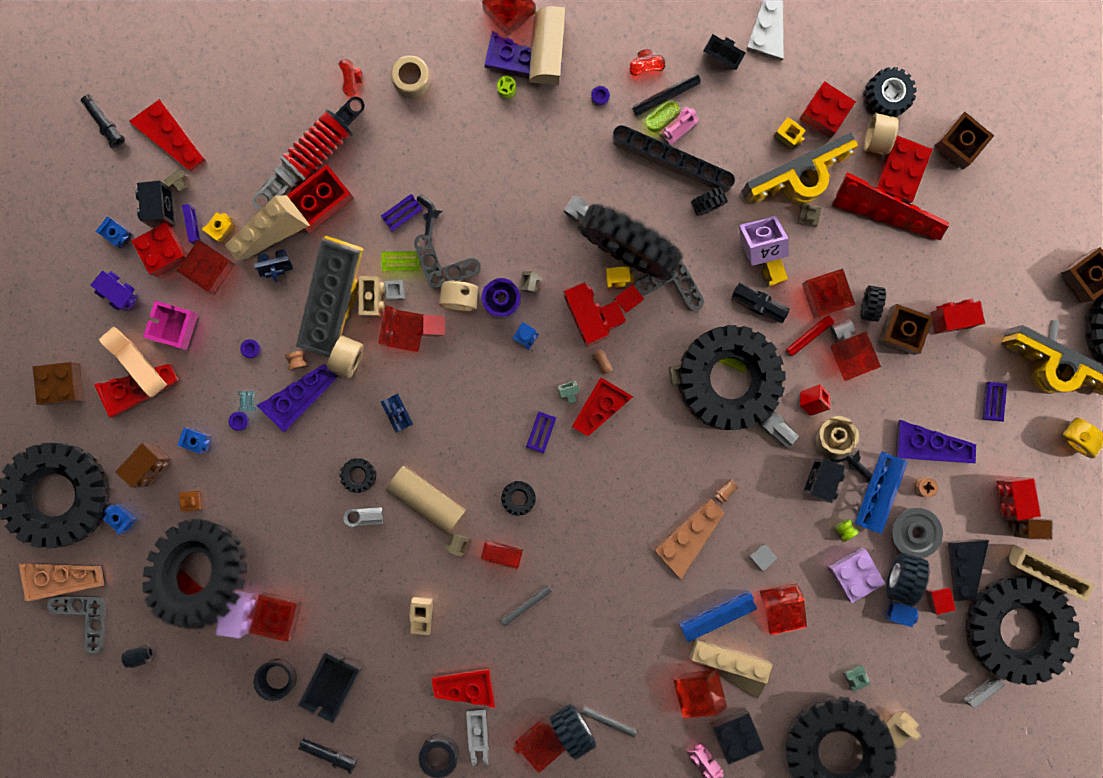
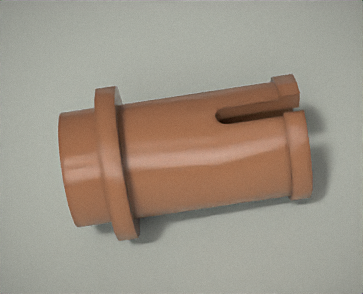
M601 349L592 355V360L596 361L604 375L613 370V367L605 356L606 352H603Z
M729 479L719 491L716 490L714 496L723 504L728 501L727 499L739 487L734 481Z

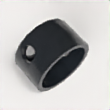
M271 659L260 666L254 674V689L265 700H281L294 688L297 678L296 671L292 664L285 659ZM274 666L282 667L288 674V683L283 688H273L267 682V673Z
M437 734L429 737L424 742L419 753L418 760L423 772L432 778H443L451 774L457 766L459 758L458 745L448 735ZM439 747L447 751L450 760L446 768L437 770L427 764V754L431 749Z

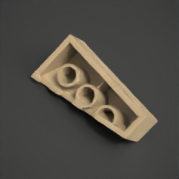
M287 195L274 196L225 246L236 260L247 259L310 225Z
M694 639L689 655L692 661L702 664L756 698H759L764 690L772 668V664L768 660L700 639Z

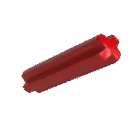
M827 315L786 348L788 355L794 356L833 325V318Z

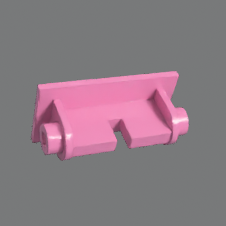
M686 107L659 130L660 134L670 145L699 122V119L695 116L697 114L693 108L690 110Z
M699 743L694 747L695 750L687 751L691 763L702 772V778H722L724 776L723 770L715 759L708 763L712 755L705 745Z

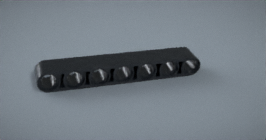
M619 125L613 131L612 141L616 146L713 189L722 187L724 192H727L735 183V177L731 172L627 126ZM620 132L624 133L626 135V138L622 140L618 139L616 137V134ZM640 140L643 146L636 147L633 142ZM658 148L661 153L654 155L651 149ZM674 155L678 161L673 163L669 161L668 157ZM686 164H694L695 169L688 170L686 168ZM703 171H710L712 177L706 178L703 175ZM721 179H728L730 185H723L721 183Z

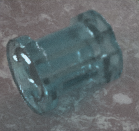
M238 391V395H240L238 411L256 410L253 396L255 391Z

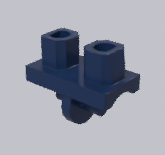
M284 249L277 250L275 252L276 258L270 259L268 254L265 253L258 255L254 267L257 269L260 277H273V280L278 282L279 275H284L285 271L294 269Z
M398 393L381 401L395 433L413 425Z

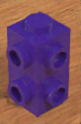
M102 270L90 285L95 289L94 293L102 299L106 297L110 300L109 305L118 311L119 309L125 311L131 309L136 304V299L138 298V295L134 293L135 289L128 283H121L119 281L120 277L114 272L110 271L108 273Z

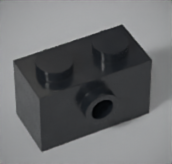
M714 34L710 36L703 49V52L737 70L746 52L734 46L736 42L727 37L723 40Z

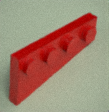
M160 99L129 121L189 171H192L206 161Z
M171 364L154 368L167 384L161 391L180 382ZM130 374L123 378H114L108 382L94 384L110 418H114L150 398Z

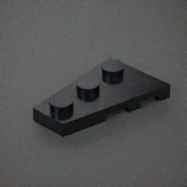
M989 540L948 543L954 601L976 600Z

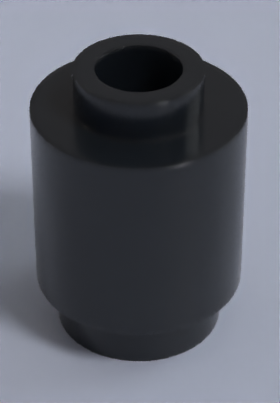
M147 644L127 649L121 655L122 663L126 668H134L150 663L153 658V650Z

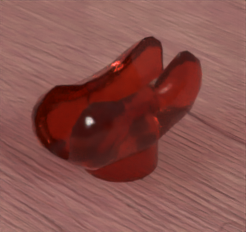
M644 49L637 53L638 58L633 59L629 65L630 74L637 76L642 72L651 70L663 71L665 59L660 54H653L651 49Z
M341 59L338 65L342 70L344 79L342 90L347 96H353L358 91L357 84L363 83L362 71L360 67L355 68L351 60Z

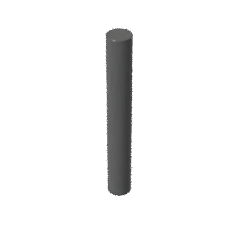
M548 585L501 620L504 626H507L552 591Z
M583 706L581 714L635 737L636 729Z

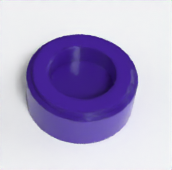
M604 86L595 87L591 92L592 102L596 106H604L608 103L610 98L609 90Z
M248 339L241 344L240 351L244 357L254 359L259 356L261 346L257 341Z
M234 412L229 417V426L236 431L245 430L249 425V418L243 412Z

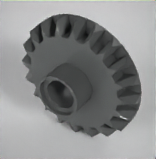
M911 508L900 513L897 519L894 520L892 537L894 544L902 553L925 558L932 555L939 548L943 538V528L937 516L931 511L924 508ZM917 527L919 535L914 538L912 532Z

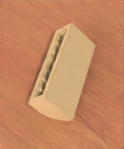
M543 7L534 14L529 82L559 85L565 19L564 7Z
M405 466L399 469L386 489L387 492L447 535L450 534L466 511Z
M1016 545L1012 547L1009 557L1010 564L1087 602L1095 584Z

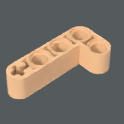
M115 326L99 338L104 347L116 356L139 386L151 398L167 386L136 346Z

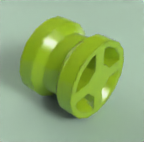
M504 76L498 80L497 91L500 97L510 99L515 95L516 84L513 78Z
M851 519L841 522L834 528L841 535L840 539L842 542L852 539L859 533L858 529L853 527Z

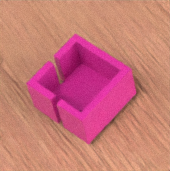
M155 300L150 317L158 319L159 323L148 320L143 337L187 350L198 314Z

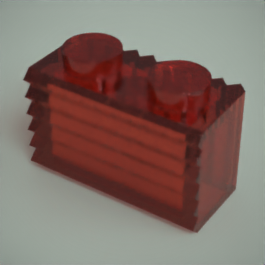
M486 540L481 560L485 559V561L496 562V564L500 563V565L508 566V568L511 566L518 569L523 549Z

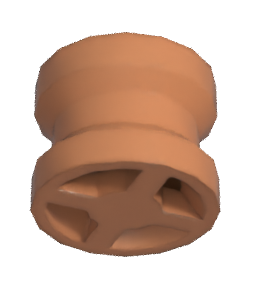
M296 351L285 355L286 360L289 362L288 370L301 369L307 366L303 358L305 355L304 351Z
M920 478L914 486L916 493L922 497H932L938 491L937 482L931 478Z

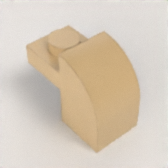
M412 598L410 608L411 634L430 635L433 599Z
M904 711L898 712L886 723L894 740V745L899 749L909 737L916 741L921 735L916 731L920 724Z

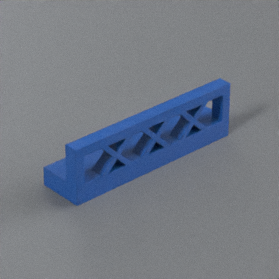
M881 451L855 524L882 534L908 461Z
M746 591L680 623L679 626L687 642L757 610L753 601L754 597L751 592Z

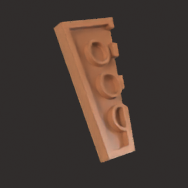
M712 499L706 502L655 549L657 554L680 579H682L725 514Z
M19 564L25 602L105 585L101 566Z

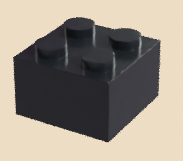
M160 180L137 183L135 196L139 201V208H137L138 219L151 228H155L165 222L175 226L172 188Z
M815 458L802 494L823 502L833 503V500H836L839 495V483L843 482L846 471L844 469L846 466L825 458Z
M746 708L710 723L728 765L764 750L750 713Z

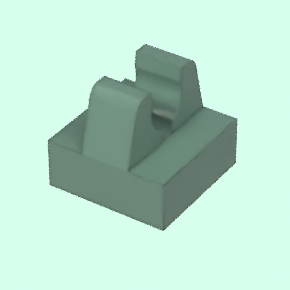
M576 381L557 386L561 398L567 396L569 404L577 402L575 393L580 391Z
M862 665L844 672L853 692L871 685Z

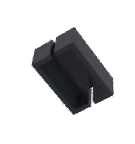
M328 649L324 652L298 706L313 714L320 706L322 709L317 716L334 723L363 665L349 658L344 661L343 655Z

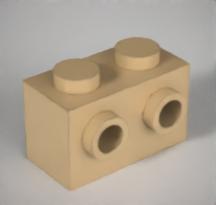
M359 276V316L362 318H381V313L385 311L384 301H381V296L385 293V283L379 277Z

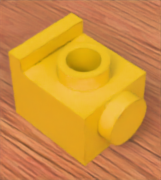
M787 117L773 137L778 138L792 149L794 145L798 147L805 139L802 135L806 130ZM787 134H792L793 138L789 137Z
M216 212L202 230L222 244L235 228V225L231 223L232 218L223 212L220 215Z
M781 258L764 262L762 273L764 278L768 279L767 288L788 280Z
M629 266L606 268L607 290H611L614 285L615 288H625L626 284L634 283L633 271H630Z

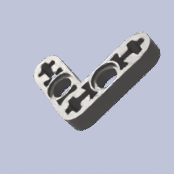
M421 234L414 241V246L427 282L433 288H439L445 282V278L440 279L439 284L431 282L433 274L442 276L443 273L441 271L445 270L449 281H459L473 276L480 271V263L476 258H468L441 268L431 239L427 235ZM420 238L428 240L426 248L427 250L431 248L432 252L421 256L420 252H424L423 247L417 245L420 242ZM426 256L434 257L435 264L428 267L424 264ZM470 261L473 264L477 263L474 272L468 269L465 270L466 275H462L460 264H463V267H467ZM455 267L459 270L460 273L457 278L449 276L448 271L450 268Z
M682 261L679 264L681 267L679 272L681 276L684 273L686 276L678 281L676 278L679 275L675 271L671 280L666 279L664 282L658 283L654 277L647 274L638 279L634 285L639 293L645 296L673 281L689 310L697 311L704 304L700 291ZM651 277V282L656 287L652 288V284L646 287L647 291L639 290L640 282L646 284L650 281L648 278ZM684 280L689 281L691 284V288L687 291L682 290L680 287V283ZM692 290L695 291V293L692 294L693 298L699 299V302L697 303L698 307H696L695 305L691 306L690 302L692 301L690 295L687 298L685 296L686 294L692 292Z
M55 596L48 601L47 608L52 614L85 615L84 649L87 653L96 654L104 649L107 612L105 599L97 596ZM75 600H79L82 604L79 611L73 608ZM96 601L100 605V608L97 610L92 606ZM54 603H67V606L57 608V606H54ZM93 620H97L100 623V628L97 631L91 628ZM94 640L95 643L98 644V647H96L95 649L94 646H91V643L94 642Z

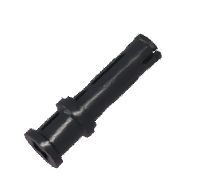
M87 94V96H83L80 100L100 127L99 132L109 141V146L117 148L122 145L125 137L119 134L116 130V125L107 119L92 98V95Z
M306 738L301 740L298 750L330 762L334 768L344 769L350 775L358 761L357 757L347 756L341 750L333 751Z

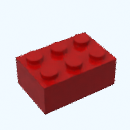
M897 135L892 150L884 157L873 187L876 189L879 187L885 190L886 194L892 197L897 196L901 198L902 202L911 204L933 149Z
M327 164L287 195L310 225L305 228L309 233L354 199Z
M583 282L565 290L563 297L587 348L606 340L611 330L607 321H603L601 318L603 312L599 303H594L593 298L595 294L591 285L587 286L586 282Z

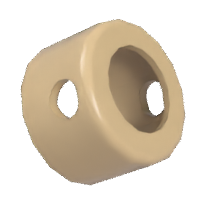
M404 56L397 60L392 67L391 78L395 89L400 95L405 98L415 99L423 96L428 91L431 78L428 67L422 59L416 56ZM416 65L421 70L420 79L411 85L403 83L398 75L400 70L405 66Z
M875 113L867 129L864 150L888 155L896 140L899 120L896 117Z
M445 281L441 286L439 306L457 311H476L480 288L466 282Z
M342 335L331 352L327 370L350 379L359 365L364 345Z

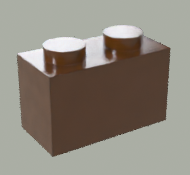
M1032 518L1019 521L1014 520L1012 522L1011 529L1014 537L1052 540V520Z

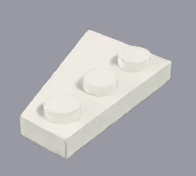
M783 0L762 1L747 50L783 60Z

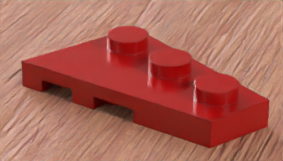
M601 377L572 427L589 436L634 396Z
M490 668L431 678L434 698L485 705L492 708L496 707Z

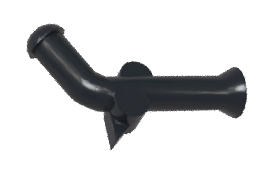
M419 194L417 201L428 208V213L423 215V219L426 221L424 235H427L433 241L434 219H437L443 211L436 210L434 204L423 196L424 194Z
M859 450L854 455L849 454L842 459H830V461L836 463L848 461L850 469H857L870 483L873 474L859 462L861 459Z

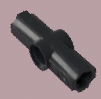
M738 283L731 296L732 299L748 306L754 313L762 316L765 315L781 324L785 321L790 311V308L772 300V297L768 294L755 291L741 283Z

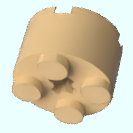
M835 416L825 421L816 435L818 451L830 459L847 457L859 441L858 429L850 419L842 416Z

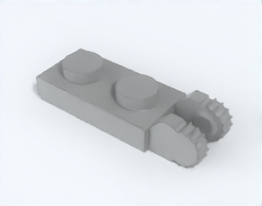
M486 709L466 711L472 766L477 764L476 751H483V763L488 765L489 744Z

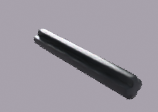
M694 74L633 105L632 110L638 116L699 85L701 78L698 74Z

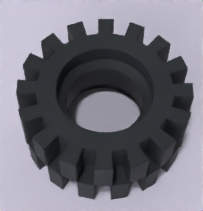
M718 187L696 197L691 201L696 215L701 216L725 205L728 199L723 188Z
M868 285L866 292H864V298H862L861 319L875 322L880 320L886 300L885 288Z
M362 458L351 459L341 467V474H339V477H341L340 482L349 492L361 493L369 490L374 485L376 471H374V466L368 460ZM355 468H360L365 473V479L361 483H355L351 479V472Z
M514 481L508 484L502 492V506L511 515L521 516L527 514L532 510L536 502L534 489L523 481ZM515 491H522L526 495V502L521 506H516L511 501V495Z

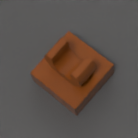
M200 490L179 493L181 512L202 510Z

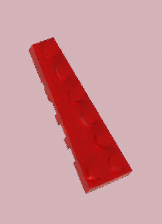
M848 172L832 202V206L940 241L949 227L948 221L913 204L904 203L901 201V198L897 196L892 197L886 194L885 190L879 187L876 189L868 185L867 181Z

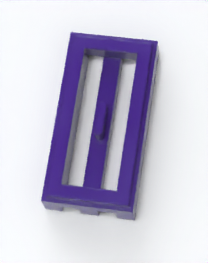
M410 194L382 214L381 217L391 231L394 232L423 211L413 195ZM410 201H412V203H410V204H409L408 206H406L404 209H402L401 211H399V212H398L397 214H395L393 217H391L390 219H387L389 216H391V215H392L393 213H395L397 210H399V209L402 208L404 205H406L407 203H409ZM414 206L417 207L414 211L409 213L407 216H405L403 219H401L392 226V222H394L396 219L405 214Z
M183 204L182 209L188 241L193 245L201 244L195 208L190 204Z
M986 382L982 420L1004 422L1007 394L1006 383ZM992 386H993L991 415L989 416V414H990V404H991V393H992ZM998 387H1001L998 417H996Z
M538 411L526 447L544 453L557 417ZM542 416L544 417V420L540 432L538 434L535 446H532L531 443L535 435L540 417ZM551 419L542 449L538 448L547 420Z

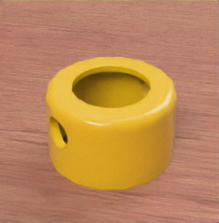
M1074 418L1061 435L1062 439L1071 448L1088 458H1096L1103 449V432L1081 418Z

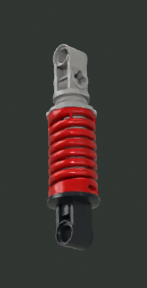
M354 96L336 113L326 108L323 115L318 118L319 121H315L314 126L309 127V132H304V137H299V142L293 143L295 149L290 147L288 148L289 155L284 153L279 156L282 161L281 165L273 169L276 174L254 195L253 205L261 210L263 207L258 206L256 203L258 196H265L268 203L274 196H281L288 187L294 188L299 180L306 181L311 177V169L317 171L318 167L316 164L322 166V160H328L326 154L329 156L333 155V151L330 148L335 151L338 149L335 143L342 145V138L348 139L350 136H353L348 126L364 110V101L360 97ZM352 101L360 103L361 109L359 111L351 109L350 103ZM271 184H274L279 189V191H277Z

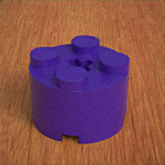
M497 278L484 287L482 303L489 315L497 319H506L512 317L518 311L521 303L520 292L512 281L505 278ZM501 295H504L506 301L504 300L502 301V303H499L498 299L496 298L501 297Z

